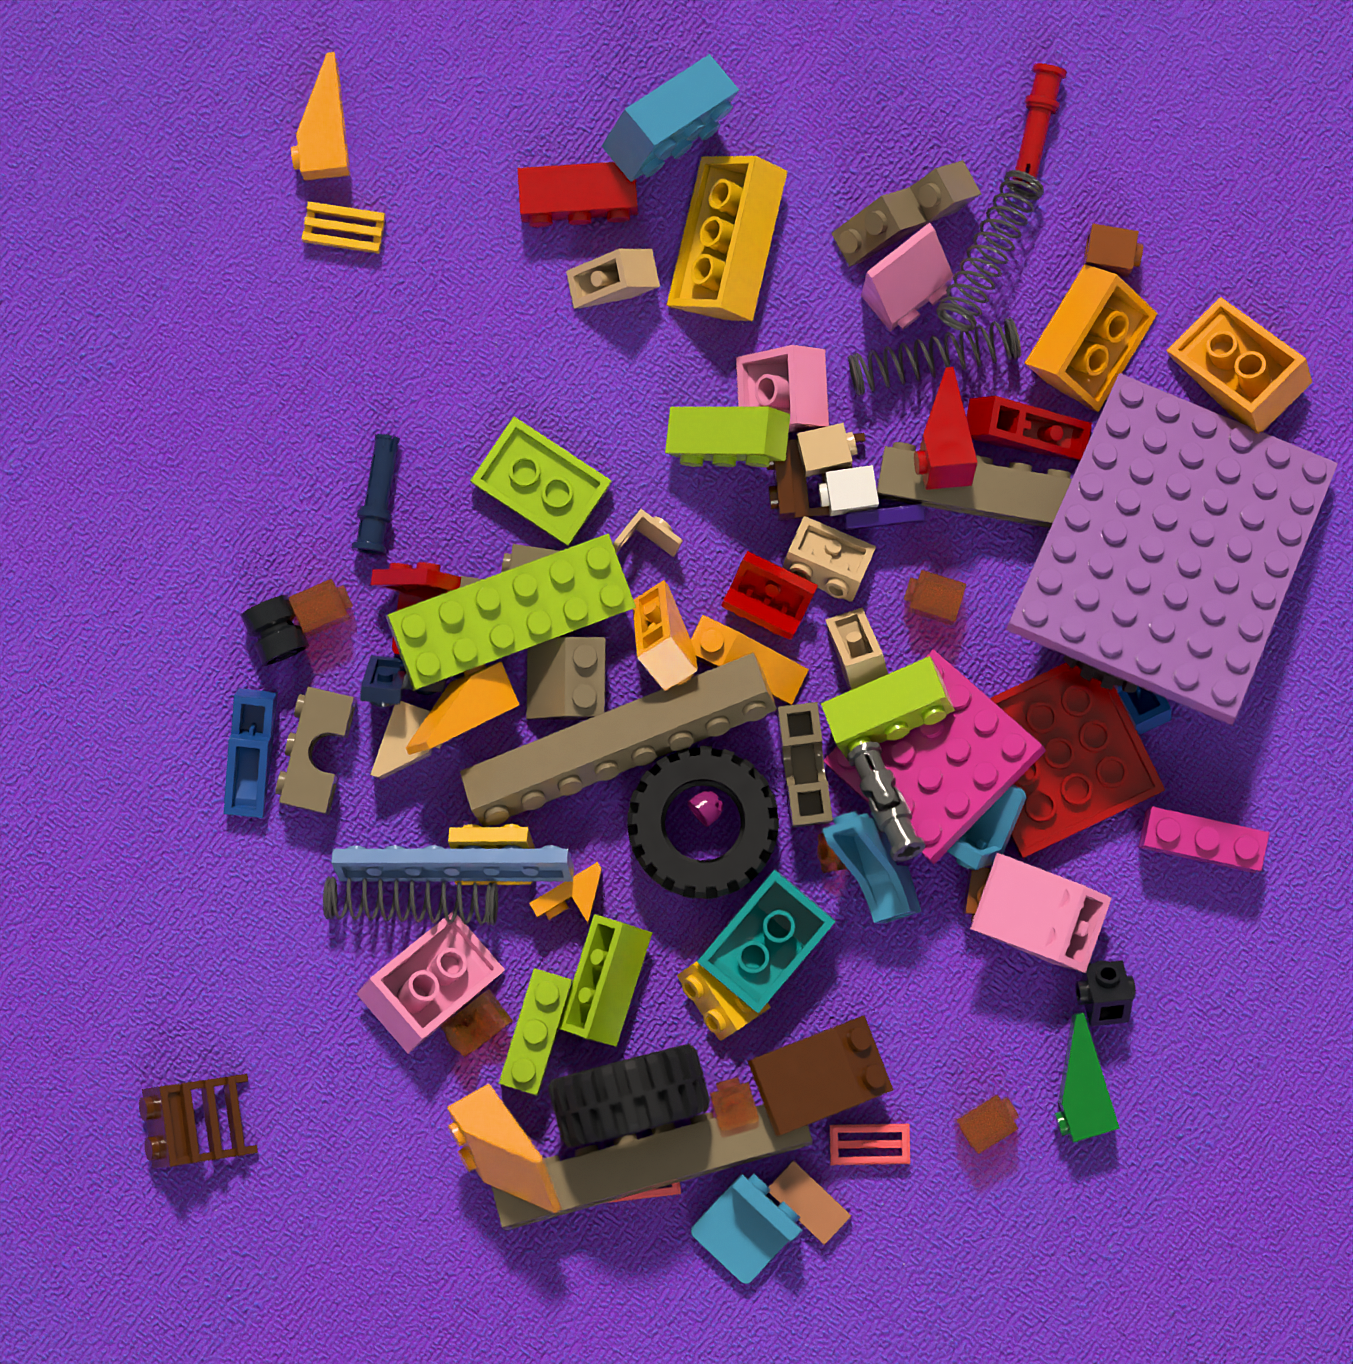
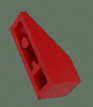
M954 367L945 368L923 433L920 450L914 452L915 472L917 475H922L925 490L972 486L978 463Z
M999 396L970 398L966 416L973 440L1080 461L1089 442L1092 426L1090 422Z

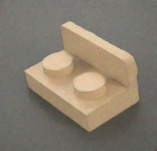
M804 516L782 568L817 584V588L826 591L832 597L843 598L852 602L876 546Z

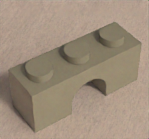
M308 686L306 695L299 694L294 711V717L300 718L296 733L290 732L285 748V756H290L287 772L280 771L276 784L275 794L281 795L280 803L330 815L339 777L335 774L318 770L313 762L312 752L316 743L326 736H338L348 739L357 700L354 697Z
M818 703L780 706L777 708V718L791 826L795 828L831 823L833 818L828 781L826 780Z

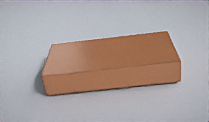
M794 1160L768 1186L771 1189L769 1193L780 1203L784 1201L801 1217L798 1221L824 1245L851 1217V1214Z

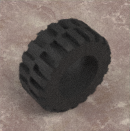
M700 746V748L692 749L685 748L672 755L664 756L641 777L638 786L633 791L627 814L629 840L633 853L645 873L662 888L692 899L718 898L740 890L756 878L766 866L776 845L779 831L778 806L775 796L770 790L769 783L747 759L738 757L732 751L714 749L712 746ZM695 786H711L725 792L734 801L740 814L741 826L735 844L725 854L711 860H695L684 856L674 848L666 832L665 819L671 802L681 792Z
M691 1044L672 1047L551 1080L548 1089L561 1141L568 1147L610 1139L691 1117L707 1111L710 1104L698 1052Z

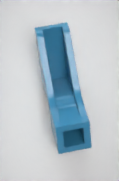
M851 812L833 818L835 825L823 828L828 845L858 881L868 903L874 923H888L922 912L908 866L897 865L896 861L892 859L890 855L892 848L885 833L880 832L874 818H869L868 814L857 815L856 812Z

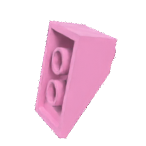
M930 223L866 273L861 296L889 331H892L898 325L902 330L920 316L917 310L928 301L935 305L947 296L946 290L952 282L953 273L935 229Z
M453 911L448 914L449 920L452 918ZM456 915L452 924H448L446 919L443 918L374 974L356 994L409 1054L501 975L505 969L469 927L462 922L461 918Z

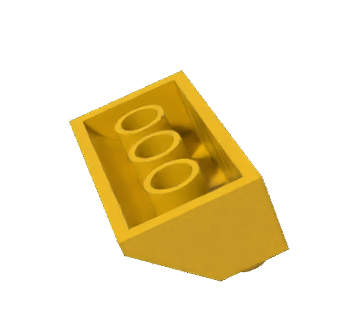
M701 156L666 306L722 320L753 321L787 170L757 156Z

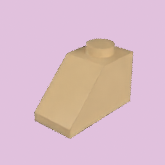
M617 249L566 271L574 309L634 298L660 287L652 249Z
M862 607L825 619L849 690H853L888 674L882 650Z
M402 701L400 704L394 705L370 774L371 776L382 780L432 754L433 748L408 755L406 746L429 714V710ZM443 743L435 747L440 749Z

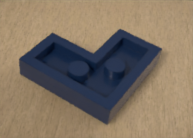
M371 655L361 684L360 701H368L372 705L379 707L400 704L404 689L413 690L402 659ZM448 678L414 691L422 695L444 692Z

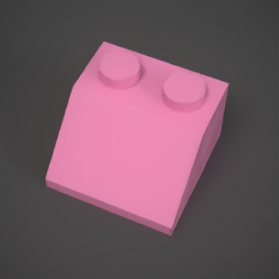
M789 345L736 357L738 407H772L790 414L788 433H800L829 426L825 349Z

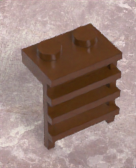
M865 433L853 434L856 443L866 441ZM796 439L788 440L786 460L770 461L769 467H766L767 471H774L775 485L768 486L770 509H777L778 521L796 518L803 519L804 516L808 518L830 516L829 506L809 508L807 480L804 476ZM825 473L821 474L822 483H825Z
M241 1074L142 1089L143 1097L139 1100V1111L142 1120L146 1121L148 1137L145 1138L144 1149L147 1159L152 1162V1168L172 1167L258 1153L257 1145H244L236 1083L248 1082V1075ZM221 1085L224 1086L232 1149L222 1150L214 1087ZM201 1089L209 1152L199 1154L191 1090Z

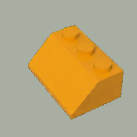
M1084 264L1025 361V364L1049 385L1089 409L1099 412L1110 394L1118 374H1122L1158 313L1117 274Z

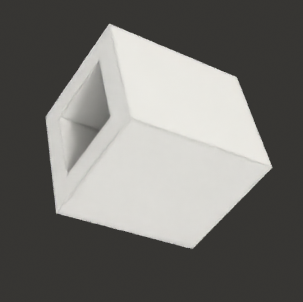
M873 465L826 472L824 477L825 483L818 484L821 506H829L830 516L875 510L879 505Z

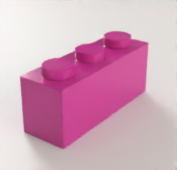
M1150 807L1145 812L1138 848L1256 873L1262 871L1269 832Z

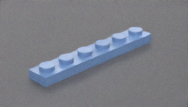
M434 845L426 846L424 849H405L401 846H388L385 849H366L362 846H349L346 849H333L331 860L339 881H347L349 877L351 881H363L364 878L367 881H379L380 878L383 881H395L396 879L398 881H573L574 865L569 850L553 845L543 846L541 849H523L513 845L504 846L502 849H483L474 845L465 846L463 849H444Z

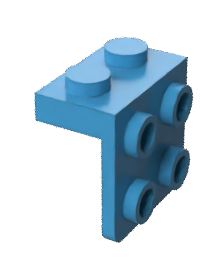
M1013 784L947 851L956 857L958 864L968 869L977 870L992 865L997 853L1003 855L1026 800L1024 790Z
M741 1173L692 1226L691 1234L739 1281L747 1284L760 1273L788 1241L792 1242L802 1229L796 1224L801 1217L784 1201L777 1206L766 1195L771 1189L760 1178L753 1174L748 1179Z

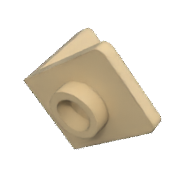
M640 509L614 541L613 546L617 554L635 530H638L674 557L683 540L672 532L671 526L659 517H652Z

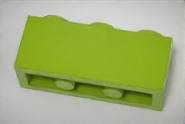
M670 407L665 453L680 458L681 465L702 467L703 461H712L713 465L722 467H736V461H746V465L753 467H769L770 461L786 460L790 414L772 407Z
M931 656L821 703L835 743L846 758L848 753L863 743H882L886 740L901 739L910 730L923 724L931 725L938 723L947 714L955 711L940 671Z
M594 914L558 1029L617 1047L653 932Z
M536 968L533 969L499 1084L534 1095L539 1094L558 1033L560 1020L572 986V979Z

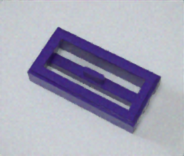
M922 504L849 512L843 517L845 531L923 522L925 520V510Z

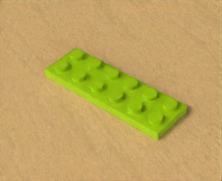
M608 533L385 616L413 690L634 609L636 606Z

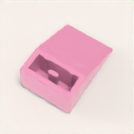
M997 853L970 929L1054 965L1086 973L1112 898L1079 883Z

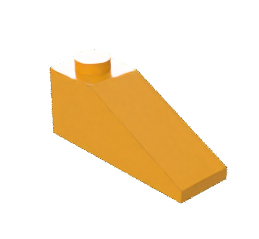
M335 52L326 53L296 133L298 146H291L294 170L300 169L304 181L351 175L339 66Z
M663 580L633 599L636 606L633 609L637 658L663 690L666 691L674 685L686 683L698 671L696 651L669 585Z
M702 615L691 638L696 651L697 661L712 668L754 653L764 671L772 696L790 705L793 704L809 670L746 635Z
M502 662L488 666L483 664L464 671V676L451 681L406 746L408 755L429 750L519 706L520 704Z

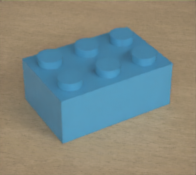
M709 54L624 109L601 147L630 182L643 174L648 178L660 170L665 164L664 160L671 155L677 159L685 154L692 147V141L698 137L704 141L712 136L721 126L718 121L723 119L733 109L731 102L739 89Z

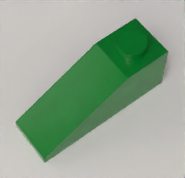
M1084 1013L1074 1014L1071 1018L1058 1098L1060 1112L1054 1113L1061 1136L1068 1135L1071 1142H1077L1120 1129Z

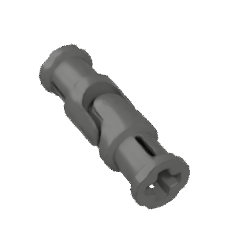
M878 742L863 743L848 753L847 760L851 766H855L861 779L860 788L864 796L869 799V807L880 832L886 834L892 847L890 851L892 859L894 861H906L914 858L925 849L926 844L915 833L911 824L913 816L901 791L895 787L896 779L893 772L887 770L881 758L882 748Z

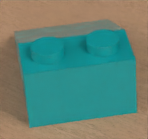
M775 869L697 962L754 1011L759 1013L836 920Z

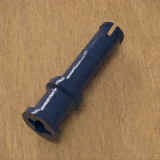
M375 434L365 504L360 506V509L357 511L360 523L357 541L352 542L351 549L371 555H386L387 548L384 546L387 523L392 522L391 511L388 510L398 444L400 443V438L396 436L391 439L392 435Z

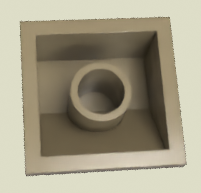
M559 637L527 648V720H588L605 713V637Z

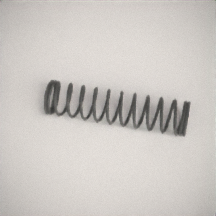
M1019 170L1006 172L1004 182L999 186L1000 194L993 198L994 206L987 210V219L980 223L981 232L974 235V245L968 247L966 251L968 258L960 262L961 271L954 274V284L948 286L946 290L948 297L942 299L936 309V313L941 321L954 329L966 332L974 330L977 324L974 316L982 315L980 307L969 300L951 297L950 290L953 287H957L961 293L976 302L986 303L989 301L987 295L976 287L958 284V275L964 274L970 282L982 289H995V284L988 277L977 272L965 271L963 268L964 263L970 261L978 270L992 277H1000L1002 275L1001 270L995 264L984 259L971 258L970 251L973 248H977L984 257L998 264L1009 262L1007 256L998 249L987 245H978L976 241L978 236L983 235L989 243L1001 250H1015L1013 242L997 233L984 232V224L989 222L1003 235L1010 238H1020L1022 236L1020 230L1011 223L1023 226L1028 224L1026 216L1017 210L1026 213L1034 212L1033 204L1027 199H1041L1044 193V188L1039 180L1026 172ZM1009 177H1018L1030 182L1035 187L1022 181L1010 180ZM1015 184H1020L1022 186L1028 187L1035 193L1025 191L1016 186ZM1004 185L1015 194L1003 193ZM1002 196L1015 209L997 206V198ZM1006 196L1014 197L1027 203L1031 210L1017 206ZM996 209L1009 222L991 219L989 214L992 210ZM1000 209L1019 215L1025 222L1011 219ZM993 222L1001 223L1014 229L1018 235L1003 231ZM987 235L1006 241L1011 245V248L997 244ZM981 248L994 251L1001 255L1005 261L989 256ZM974 261L991 266L998 271V274L983 269ZM968 274L980 277L989 282L992 286L989 287L982 285L974 279H972ZM961 287L968 288L981 294L985 298V300L978 299L970 295ZM947 300H950L952 303H944V302L947 301ZM956 301H961L978 310V313L965 309ZM946 310L962 315L971 325H965L955 320Z
M1011 317L1009 319L1006 318L1004 320V335L1001 326L993 321L990 325V339L984 327L978 324L975 328V344L969 331H960L959 345L954 335L948 331L944 338V350L939 339L932 335L929 340V354L924 343L917 338L914 343V358L907 344L902 342L899 346V363L892 348L886 346L884 349V367L877 352L871 349L868 356L869 372L860 354L857 352L856 354L853 353V355L850 354L848 356V363L855 392L858 396L865 393L859 360L871 392L874 393L875 391L872 354L877 360L886 388H890L887 351L890 352L901 384L905 385L902 356L903 346L911 361L916 380L920 382L918 342L926 357L931 375L935 379L933 339L937 343L945 367H950L948 336H950L954 343L962 370L966 371L963 347L964 332L970 341L977 365L980 368L982 365L978 341L979 328L987 342L992 361L996 364L993 335L994 324L1003 340L1008 360L1020 358L1021 345L1016 324Z
M328 876L325 880L323 891V913L326 919H333L336 916L338 920H341L345 916L348 907L352 919L357 920L361 916L364 907L369 921H373L377 916L380 906L381 915L388 922L392 918L396 907V913L401 922L408 918L410 909H412L413 918L417 923H420L424 918L427 908L429 919L432 923H436L440 918L443 908L447 923L452 924L459 907L461 920L467 925L472 918L475 908L476 919L480 925L486 922L488 926H494L498 912V887L496 883L488 884L485 915L483 921H481L478 908L477 883L473 884L470 911L465 921L462 907V883L459 881L451 920H449L446 905V883L443 881L439 908L434 920L430 903V882L426 881L424 904L418 919L414 900V881L411 880L408 905L404 918H402L399 908L398 880L396 879L394 881L391 910L386 918L382 895L383 880L380 878L373 916L370 917L367 904V879L364 878L359 911L357 916H354L351 902V878L349 877L347 879L344 908L339 916L336 907L337 882L335 877Z

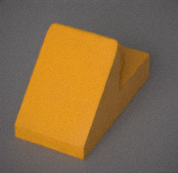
M596 862L573 876V881H565L530 902L529 904L536 916L540 918L546 914L550 920L569 909L566 901L573 898L589 924L602 874L600 865Z

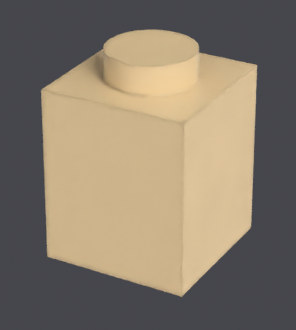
M844 423L797 433L796 436L805 477L851 467L852 456L858 454L853 432L846 433Z

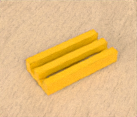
M308 202L307 215L304 221L305 227L301 240L305 243L380 254L386 216L385 213ZM322 214L374 222L376 226L370 227L315 218V215ZM313 227L374 236L373 242L314 234Z

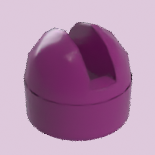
M703 791L688 801V806L692 813L706 827L718 819L723 809V804L721 800H718V795L711 791Z

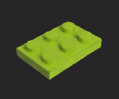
M514 416L470 480L471 484L568 548L612 484V480Z

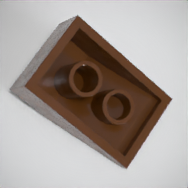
M865 1015L835 1025L747 1061L776 1137L893 1091Z

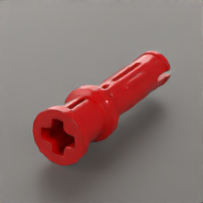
M1043 63L1033 64L1032 67L1035 77L1031 94L1025 98L1026 108L1029 109L1015 168V170L1025 172L1026 168H1028V174L1036 179L1051 114H1056V111L1059 110L1060 103L1057 101L1060 83L1067 76L1065 69ZM1012 177V180H1017V181H1022V180H1023V179L1018 178V177Z

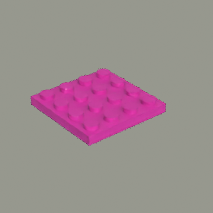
M933 649L926 657L931 656L939 669L955 711L947 714L938 723L931 725L923 724L910 730L901 739L886 740L879 744L882 748L881 758L887 770L893 772L896 779L895 787L901 791L913 816L911 824L915 833L926 844L925 849L921 853L932 864H935L1046 750L1041 743ZM837 746L824 759V763L869 805V799L861 791V779L855 766L849 764L847 758Z

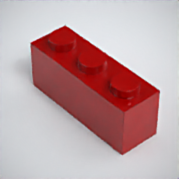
M615 162L517 168L522 223L529 222L531 227H548L553 225L554 220H568V223L571 225H584L591 223V218L607 217L608 222H626L631 219L630 216L638 215L636 179L630 182Z

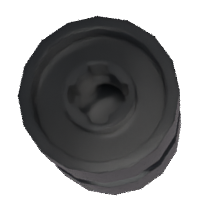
M288 595L277 596L261 602L240 615L248 634L258 639L254 648L262 666L286 660L310 646L302 627L294 625L292 622L296 617V613Z

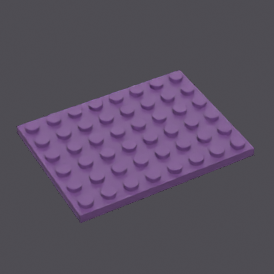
M1119 373L1006 630L1232 725L1247 692L1338 463L1264 432L1257 434L1247 425Z

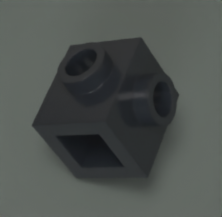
M1123 960L1097 961L1088 964L1086 973L1082 972L1081 981H1076L1075 990L1078 1004L1085 1006L1089 1025L1099 1026L1129 1022L1133 999L1136 996V988L1133 976H1127Z

